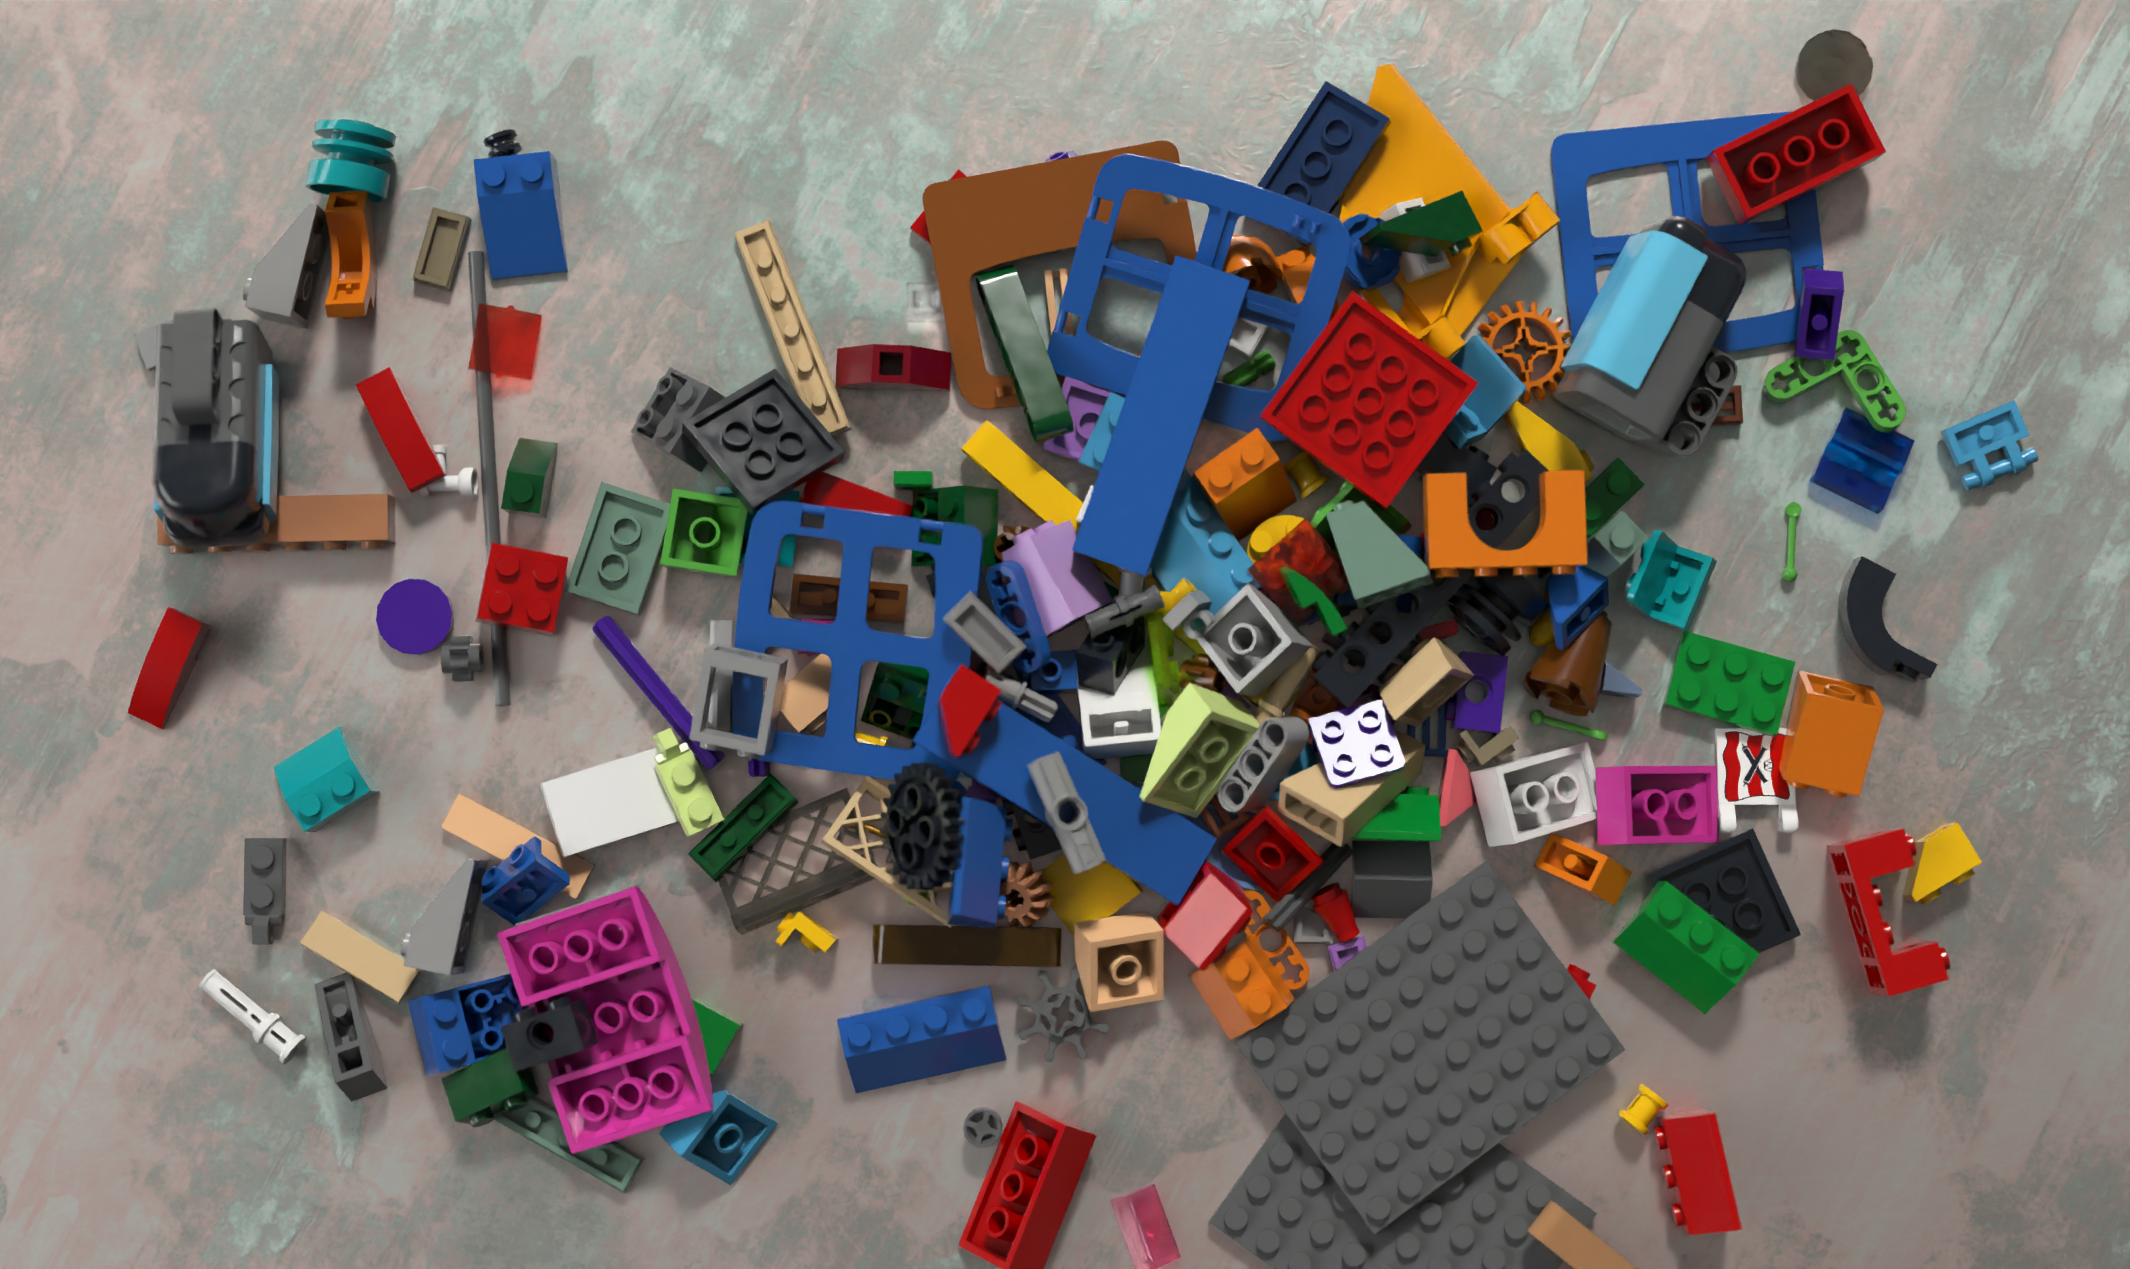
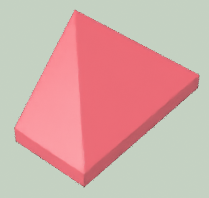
M1452 749L1446 750L1443 759L1438 793L1441 827H1446L1477 802L1470 771L1457 750Z

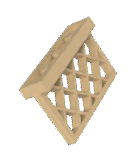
M865 776L821 843L951 928L952 925L947 924L948 913L936 906L933 892L950 890L951 882L944 883L943 887L934 888V890H909L906 885L899 884V875H895V879L888 874L892 873L893 866L879 868L871 863L868 850L882 848V844L886 840L867 843L863 824L883 821L884 826H886V821L880 816L881 814L861 817L858 802L864 793H867L879 801L881 813L887 812V806L883 798L891 797L888 784L896 783L895 780ZM854 811L855 818L847 820L851 812ZM857 825L861 844L847 847L834 839L840 828ZM862 851L863 857L857 854L856 852ZM927 894L928 900L921 895Z

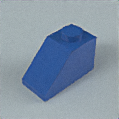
M1586 566L1576 567V574L1553 575L1552 573L1549 576L1546 590L1556 647L1563 651L1609 605L1608 577Z

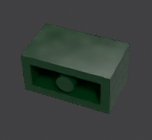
M508 1048L441 1078L455 1121L471 1124L472 1127H479L494 1120L493 1115L500 1111L506 1110V1112L521 1109L528 1104L527 1099L539 1094L531 1068L515 1072Z

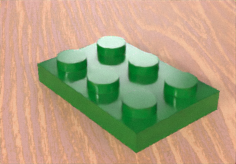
M1683 631L1680 636L1663 706L1775 737L1778 733L1795 662Z

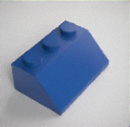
M962 797L960 804H963L964 807L958 814L959 818L965 820V824L959 827V832L964 835L965 840L958 841V847L962 852V856L954 857L958 868L957 870H952L947 924L994 929L997 919H1004L1006 896L999 895L1000 880L1007 881L1009 857H1002L1004 842H1011L1013 819L1006 818V807L970 797Z

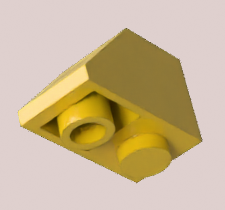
M1958 822L1947 823L1915 842L1917 855L1913 857L1915 866L1909 867L1903 896L1907 902H1917L1919 900L1921 904H1925L1942 894L1939 888L1950 881H1953L1954 885L1959 884L1975 874L1972 868L1982 863Z

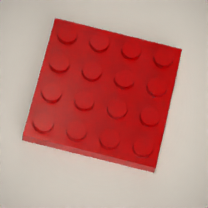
M1352 291L1260 415V419L1375 503L1386 509L1478 385V382Z

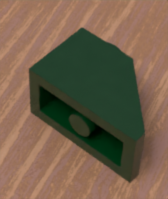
M519 437L507 469L501 509L511 514L546 519L558 443Z

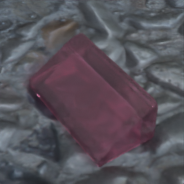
M1155 1184L1111 1200L1112 1208L1135 1269H1156L1181 1257Z

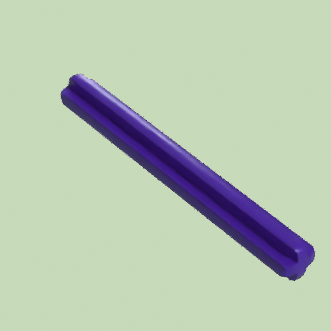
M605 616L598 620L592 628L593 632L681 739L687 743L690 750H692L705 768L712 770L720 765L725 758L722 751L704 749L700 747V742L689 740L693 716L610 616Z

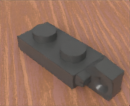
M245 838L243 915H245V925H252L253 945L273 944V925H281L282 915H285L286 838Z

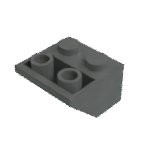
M669 367L666 374L659 380L648 404L639 413L631 433L702 473L708 462L681 431L682 424L726 397L710 386Z

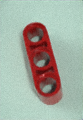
M821 472L806 481L799 502L810 505L831 506L911 517L914 510L912 505L825 472Z

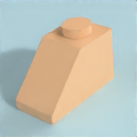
M822 653L784 684L780 711L800 734L807 730L810 734H813L827 722L825 714L828 712L832 663L830 658Z

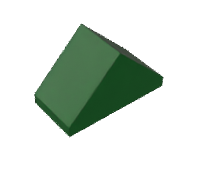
M695 997L692 998L704 1042L709 1072L713 1074L718 1071L743 1023Z

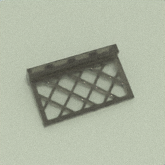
M847 788L788 812L768 832L779 837L771 857L751 849L741 858L736 872L729 870L726 873L733 877L730 886L725 875L718 881L730 910V917L734 927L741 935L782 919L789 912L794 914L875 879L842 856L837 855L833 850L829 852L812 845L820 825L831 828L833 825L823 820L828 807L842 800L846 806L851 799ZM820 810L817 817L810 815L811 813ZM854 811L851 812L847 820L855 818ZM802 817L815 822L807 842L788 835L793 821ZM785 825L782 832L774 830L780 826ZM857 825L854 826L856 833L848 830L849 827L840 828L837 841L842 843L845 835L860 840ZM865 833L866 842L869 843V840H868L867 835H866V833ZM785 840L804 847L796 867L777 860ZM810 850L829 857L824 870L815 875L802 870ZM868 850L871 863L880 868L873 850ZM750 855L769 862L760 882L741 875ZM834 860L842 862L841 864L832 867ZM774 865L793 872L788 886L780 890L766 885ZM799 875L807 877L806 879L796 882ZM742 880L757 886L758 888L753 900L738 907L733 896L738 881ZM763 890L771 892L770 894L761 897Z

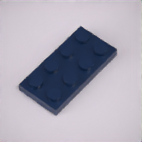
M1325 81L1257 186L1332 214L1390 125V118ZM1270 226L1307 249L1312 244L1287 231Z

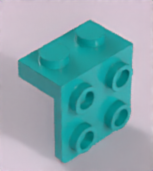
M1654 530L1651 538L1649 537L1642 545L1640 552L1642 560L1637 572L1633 573L1628 579L1626 585L1627 601L1646 618L1688 632L1717 561L1712 557L1680 547L1664 532Z

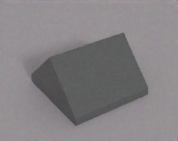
M1352 840L1351 908L1354 918H1407L1431 900L1433 877L1429 842Z

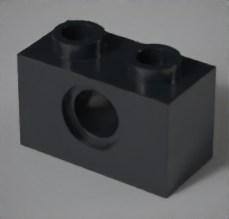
M565 996L546 1003L548 1008L546 1011L536 1013L535 1008L531 1007L512 1014L513 1022L502 1026L501 1030L515 1072L585 1050L599 1043L584 998L570 1002L569 996ZM544 1023L552 1027L554 1032L553 1040L545 1035Z

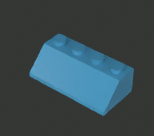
M1185 468L1150 568L1152 569V577L1162 591L1171 592L1182 578L1190 581L1197 591L1202 590L1212 601L1204 610H1208L1215 615L1247 584H1251L1258 591H1261L1267 584V581ZM1199 617L1195 621L1197 630L1205 624Z

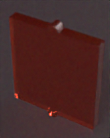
M479 303L468 369L495 374L498 379L508 376L531 381L542 315L515 310L512 305L503 308Z

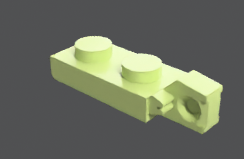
M671 728L655 734L653 739L660 751V754L654 757L657 765L655 770L686 836L689 837L723 821L724 818L687 743L679 745Z

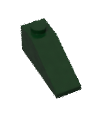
M1459 191L1382 222L1361 236L1359 240L1365 246L1434 257L1450 251L1451 255L1455 256L1472 247L1473 245L1470 240L1483 232L1463 191Z

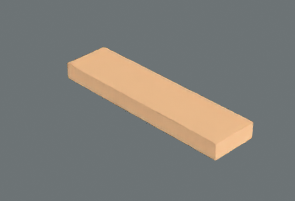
M460 793L441 825V828L503 861L510 856L514 848L520 844L524 845L536 836L541 840V854L570 874L569 885L561 892L575 899H578L596 866L576 854L563 858L559 845Z

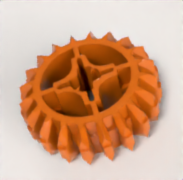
M1520 300L1515 303L1514 313H1512L1507 304L1501 305L1500 313L1502 318L1497 313L1491 311L1487 318L1492 326L1480 323L1477 330L1485 336L1482 337L1483 340L1500 359L1515 368L1516 376L1527 388L1526 392L1521 396L1523 404H1529L1532 398L1531 392L1534 393L1539 401L1546 398L1544 387L1554 394L1558 386L1554 379L1561 381L1565 373L1560 369L1565 359L1563 355L1568 353L1572 345L1563 344L1562 341L1567 340L1572 333L1570 330L1560 333L1557 330L1564 322L1562 317L1557 318L1553 323L1547 319L1552 314L1551 308L1547 307L1542 315L1537 314L1538 303L1532 302L1528 312H1525L1524 304ZM1514 324L1513 343L1493 349L1496 334L1504 327ZM1526 324L1541 330L1548 338L1550 345L1547 342L1543 343L1534 340ZM1520 341L1523 344L1524 350L1531 351V353L1535 352L1526 358L1527 362L1525 364L1520 354L1512 352V350L1516 351L1520 346ZM1553 356L1548 373L1538 380L1531 381L1533 362Z

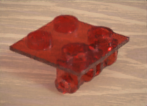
M1306 518L1247 569L1281 610L1293 620L1297 627L1310 617L1316 609L1313 604L1305 608L1295 604L1279 571L1280 568L1287 566L1301 574L1323 592L1328 599L1334 594L1340 596L1350 588L1342 560Z

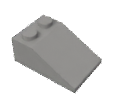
M310 203L256 266L252 279L248 278L245 282L243 289V300L246 301L245 307L262 319L305 329L308 328L330 238L325 211L318 205Z
M466 859L414 924L411 934H405L401 946V956L405 957L404 966L449 976L464 973L482 892V878L486 873L488 860Z

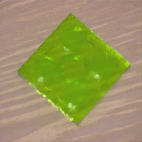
M1162 612L1147 614V637L1158 707L1160 708L1173 705V694L1179 693V673L1177 661H1169V657L1174 656L1173 631L1167 624H1164Z

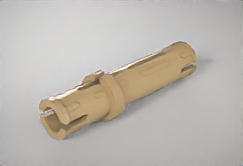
M1310 642L1312 647L1275 680L1264 699L1259 698L1256 703L1259 707L1253 717L1260 725L1269 718L1285 717L1286 714L1283 711L1307 676L1312 665L1319 655L1322 654L1323 650Z

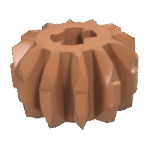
M1017 861L1010 862L1007 881L1000 880L999 895L1006 896L1004 918L1006 916L1009 918L1010 927L1018 926L1020 923L1024 927H1029L1036 923V920H1042L1048 914V906L1055 899V897L1047 892L1052 888L1053 882H1044L1041 878L1045 869H1039L1034 872L1031 861L1024 862L1022 865Z

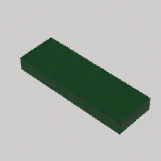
M770 773L688 855L717 883L799 801Z

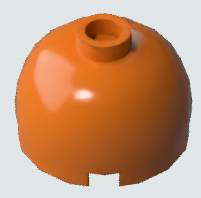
M1233 235L1223 266V272L1250 280V290L1266 295L1272 293L1278 287L1276 279L1278 277L1282 279L1283 275L1279 262L1270 246L1255 237Z

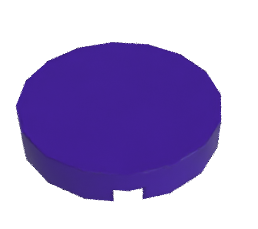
M407 579L395 583L383 594L377 606L376 623L380 635L390 647L404 654H426L435 651L450 635L454 623L453 607L450 598L437 585L427 580Z

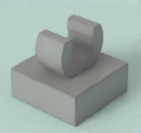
M1202 590L1189 592L1163 618V621L1172 631L1184 628L1187 636L1197 639L1202 634L1195 627L1196 619L1198 617L1201 618L1207 625H1213L1216 619L1210 611L1204 610L1212 601Z

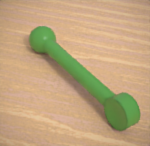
M1795 502L1785 507V514L1789 517L1787 568L1784 569L1782 575L1788 582L1795 581L1798 576L1794 568L1796 519L1801 514V506Z
M1533 710L1530 714V721L1535 725L1545 723L1598 740L1607 741L1608 733L1545 716L1541 710Z

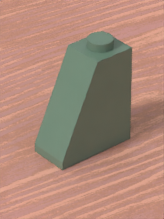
M1353 500L1342 502L1333 508V512L1326 514L1359 609L1433 584L1428 567L1363 501L1359 503Z
M1621 510L1609 518L1586 540L1587 565L1585 566L1607 577L1640 548L1649 537Z

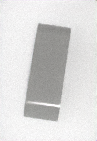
M1276 717L1266 719L1261 723L1220 784L1218 798L1225 810L1229 812L1253 811L1261 809L1268 802L1309 740V730L1304 720L1299 717Z

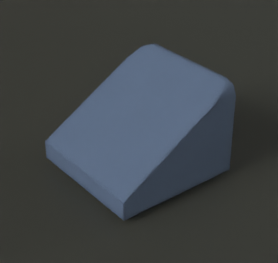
M1605 663L1599 694L1633 699L1642 695L1640 687L1612 665Z

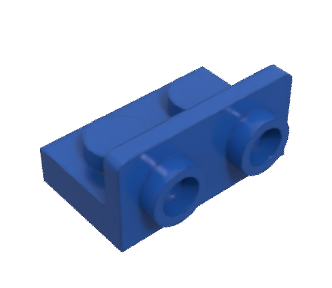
M534 836L524 845L520 844L514 848L510 856L498 866H492L486 871L482 878L481 903L515 926V924L523 922L567 887L570 882V874L541 854V840Z

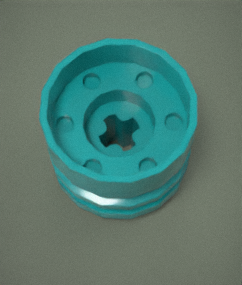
M325 119L315 122L314 132L323 138L313 140L312 148L327 155L328 159H314L309 162L306 187L328 196L330 192L366 191L369 193L370 202L386 201L390 175L374 167V164L390 163L393 161V154L385 150V148L395 146V134L375 127L370 123L357 120Z

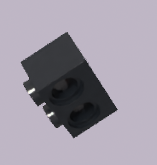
M1144 616L1133 620L1134 624L1126 627L1123 624L1098 635L1094 639L1090 633L1087 635L1077 651L1079 686L1115 695L1145 647Z

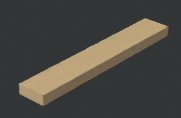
M768 219L734 233L796 394L832 437L852 430L771 221Z

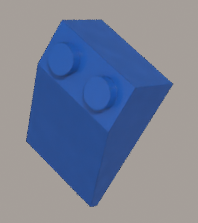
M545 151L474 159L477 198L492 280L568 272L557 160L551 152Z

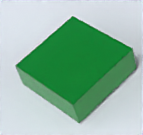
M894 471L893 484L897 490L934 489V475L932 471Z

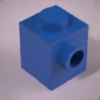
M1076 650L1051 651V658L1046 666L1032 673L1020 671L1021 684L1026 682V686L1030 690L1040 695L1075 693L1078 689ZM1029 652L1028 657H1036L1035 652Z

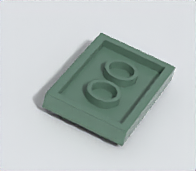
M601 482L565 591L639 615L664 543L670 504Z

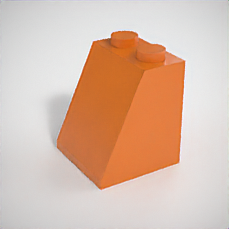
M1258 428L1193 472V480L1238 542L1255 531L1261 523L1275 517L1297 501L1281 460Z
M1798 670L1779 766L1783 780H1787L1786 782L1789 785L1800 789H1808L1809 786L1824 788L1826 793L1836 797H1847V794L1860 795L1884 712L1874 687Z

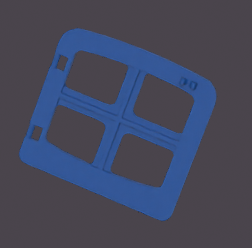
M1793 111L1566 133L1555 138L1550 152L1557 216L1561 220L1558 226L1569 326L1573 341L1598 295L1596 269L1601 266L1614 265L1628 238L1637 235L1630 234L1598 238L1591 234L1586 182L1592 176L1656 164H1663L1668 170L1673 216L1688 218L1707 230V238L1732 253L1786 249L1791 255L1796 299L1794 307L1769 315L1726 321L1712 346L1724 353L1796 341L1799 301L1803 279L1802 268L1814 267V269L1824 270L1816 189L1785 204L1786 214L1781 220L1745 223L1741 226L1738 224L1710 226L1705 223L1702 217L1697 163L1700 160H1706V157L1714 149Z
M1122 154L1111 158L1102 166L1097 176L1047 352L1055 373L1127 395L1140 356L1092 337L1087 330V324L1100 280L1103 277H1110L1163 293L1172 265L1126 252L1113 246L1112 238L1124 196L1130 189H1139L1203 203L1208 206L1209 214L1194 262L1223 271L1238 218L1241 216H1246L1287 231L1313 243L1316 247V259L1304 298L1300 303H1292L1248 289L1239 315L1240 318L1285 331L1290 335V344L1276 387L1266 391L1216 380L1203 417L1205 420L1247 433L1258 428L1266 439L1284 442L1289 440L1260 419V415L1329 323L1350 255L1352 240L1348 228L1334 215L1271 190L1231 177L1135 154ZM1101 198L1114 202L1108 223L1096 219ZM1069 312L1081 316L1075 336L1063 332Z
M774 501L758 511L752 520L745 554L734 647L767 654L768 647L822 653L830 658L832 670L825 735L819 737L776 730L773 749L766 755H760V758L757 760L895 780L894 774L902 773V767L910 766L911 763H936L937 768L946 769L945 777H953V783L959 778V770L918 744L912 749L861 743L856 740L855 731L861 670L865 662H887L922 667L928 670L929 681L921 726L958 667L962 664L971 670L973 649L943 621V617L970 590L977 597L979 596L984 536L977 527L831 506L810 505L793 501ZM804 513L824 516L823 529L803 526ZM921 529L942 532L941 545L920 542ZM787 534L833 539L842 543L843 557L837 616L833 623L823 624L779 618L771 614L777 564L783 538ZM876 546L922 551L933 556L935 560L936 594L934 633L932 637L924 638L880 632L869 627L867 623V609L872 558ZM733 671V734L758 738L765 698V677Z

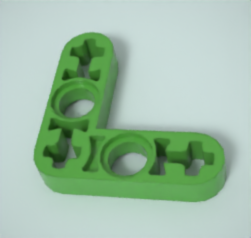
M1845 330L1838 333L1835 353L1841 349L1843 341L1847 345L1855 344L1857 347L1853 353L1854 357H1851L1849 353L1838 356L1834 362L1837 367H1834L1832 360L1820 359L1825 365V372L1820 376H1811L1804 369V362L1809 358L1793 357L1771 369L1763 382L1765 396L1774 403L1783 404L1841 374L1870 424L1880 432L1895 431L1900 427L1906 416V407L1864 337L1854 330ZM1792 367H1795L1798 378L1789 383L1787 392L1784 393L1782 389L1774 390L1772 387L1776 381L1775 377L1785 381L1793 376L1795 371ZM1863 372L1874 374L1878 380V387L1870 391L1862 389L1857 383V376ZM1882 391L1886 392V395H1883L1881 399L1884 407L1887 410L1892 408L1896 410L1892 422L1887 417L1881 419L1878 416L1882 407L1877 399L1872 404L1868 401L1876 398Z

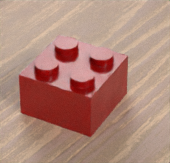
M492 542L489 548L475 622L552 636L555 630L568 557Z

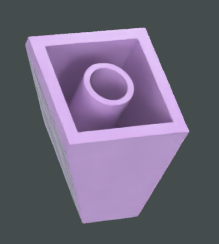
M1050 520L1034 530L1031 528L1014 537L1012 540L1015 546L1002 553L1003 562L1012 560L1020 564L1024 569L1047 638L1084 619V615L1096 612L1113 602L1091 558L1072 551L1077 533L1070 520L1056 526L1053 520ZM1005 576L1006 583H1011L1010 577ZM1016 594L1008 596L1009 601L1017 598ZM1013 607V621L1023 627L1026 621L1025 614L1020 608ZM1029 632L1020 635L1021 639L1030 636Z

